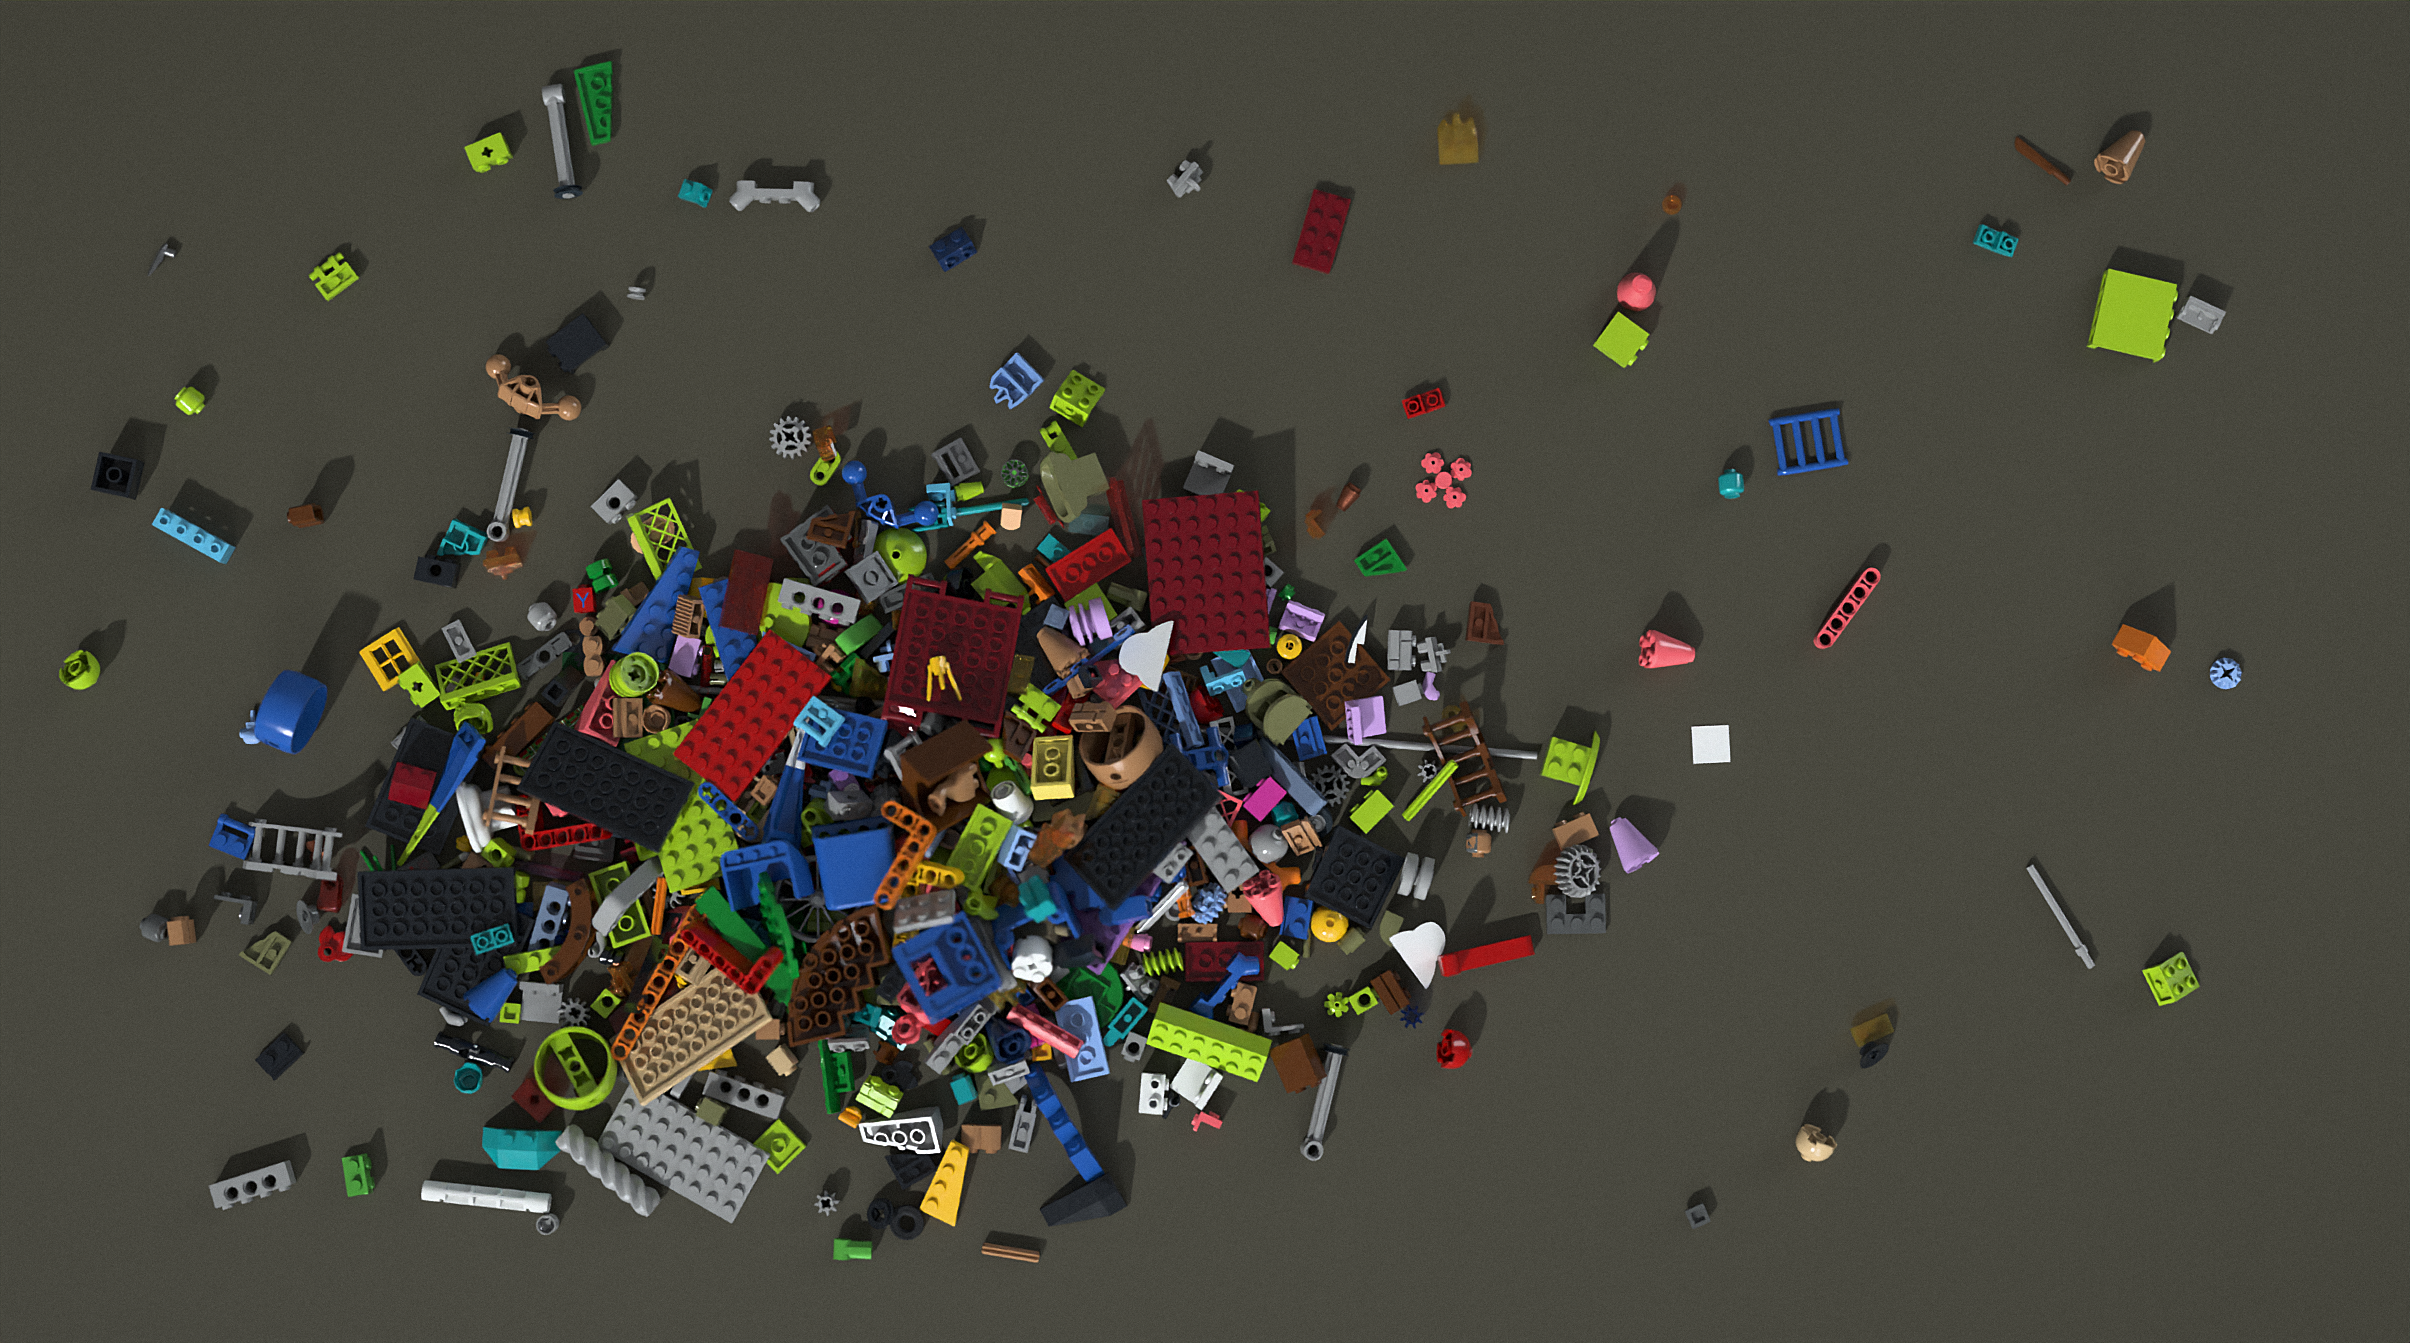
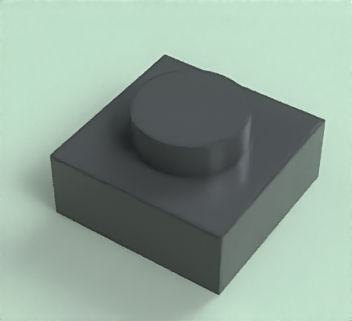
M1703 1203L1684 1210L1692 1229L1711 1222Z

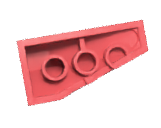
M615 660L610 661L574 730L613 747H617L620 739L613 738V698H623L615 693L609 682V672L617 662Z

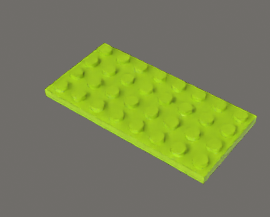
M699 719L624 744L626 753L696 784L663 848L658 853L670 893L722 877L723 872L720 863L722 854L727 851L740 849L734 829L698 795L699 786L708 781L673 755ZM704 787L703 796L709 795L712 798L709 802L712 804L713 800L720 794L717 793L714 796L710 791L711 787ZM725 800L717 801L716 808L718 810L726 809Z

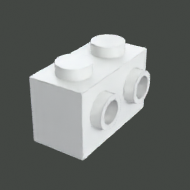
M1142 1072L1139 1113L1162 1115L1163 1110H1167L1168 1098H1164V1090L1169 1088V1079L1165 1078L1166 1074Z

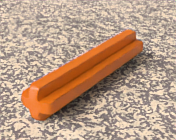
M663 876L657 879L651 933L656 935L661 934L667 892V881Z

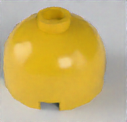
M1323 905L1317 907L1312 914L1310 928L1319 940L1335 942L1342 938L1348 930L1349 919Z

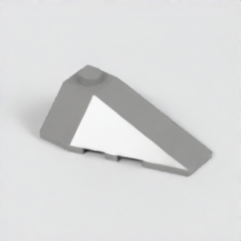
M939 1106L893 1114L891 1118L884 1116L859 1122L863 1142L882 1146L892 1145L901 1150H915L919 1154L940 1153L942 1151L943 1121Z

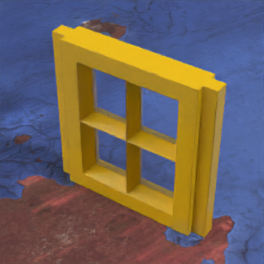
M400 627L359 651L383 691L398 684V675L401 673V670L394 661L396 658L404 655L410 666L418 660L420 661ZM392 639L395 640L401 650L394 656H391L385 646ZM379 647H382L389 658L381 664L378 663L372 653ZM391 662L398 675L389 680L382 667Z

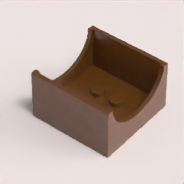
M964 720L900 754L903 807L932 823L936 827L937 833L972 815L978 803L985 807L992 804L991 792L982 777L978 758L988 752H993L994 747L970 723ZM970 762L976 764L977 772L973 774V777L979 781V787L974 790L975 797L964 802H958L946 797V807L943 815L939 816L938 813L932 811L928 805V796L947 780L950 773ZM925 826L923 828L927 833H929V826Z

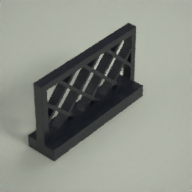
M1072 728L1069 735H1073L1075 776L1076 774L1078 776L1075 777V780L1079 781L1081 788L1074 791V797L1087 791L1092 793L1097 790L1091 771L1081 757L1079 751L1080 740L1077 732ZM1072 798L1049 799L1051 806L1055 807Z

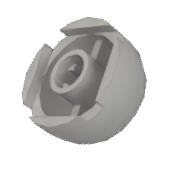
M1273 824L1259 826L1249 836L1248 844H1251L1253 848L1251 852L1264 863H1278L1288 850V841L1283 835L1281 828Z

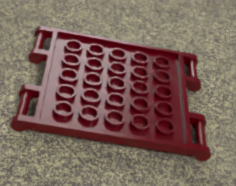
M908 574L881 720H898L914 723V726L920 727L923 712L961 718V722L971 720L995 725L994 730L974 728L984 737L998 739L1025 595L1014 596L993 592L992 589L986 588L984 602L946 596V580L935 581L914 577V574ZM912 585L940 589L939 594L914 590ZM990 599L1015 603L1017 607L1015 609L989 603ZM944 656L946 662H949L950 670L962 697L961 701L958 700L947 672L943 674L945 689H941L939 676L934 675L933 672L931 700H927V666L930 665L931 658ZM891 705L917 710V713L914 716L889 711V707Z

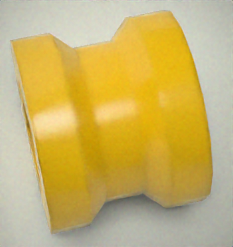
M524 507L523 510H512L516 528H521L522 525H533L529 507Z

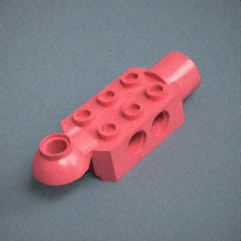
M956 938L952 942L959 943L961 939ZM968 955L962 957L963 960H969L971 958ZM933 958L920 964L914 972L927 997L948 987ZM907 982L896 996L899 1004L907 1014L900 1017L892 1027V1037L900 1044L917 1042L921 1036V1029L924 1024H930Z

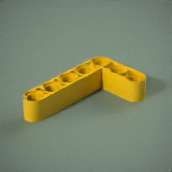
M921 860L917 867L918 874L914 872L900 899L925 894L926 884L946 889L954 888L963 883L964 874L955 867ZM909 863L905 866L904 870L909 867ZM932 870L935 871L936 878L933 877ZM950 874L954 877V882L951 881ZM911 885L915 887V893L912 891ZM919 929L898 934L895 932L893 948L919 935Z

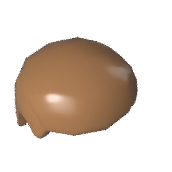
M652 704L644 709L642 725L648 732L657 734L668 729L671 723V714L666 707Z

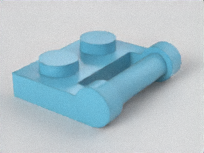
M812 696L793 724L798 729H803L818 740L821 746L826 747L845 718L818 698ZM809 716L824 727L826 732L822 734L805 722L807 717Z

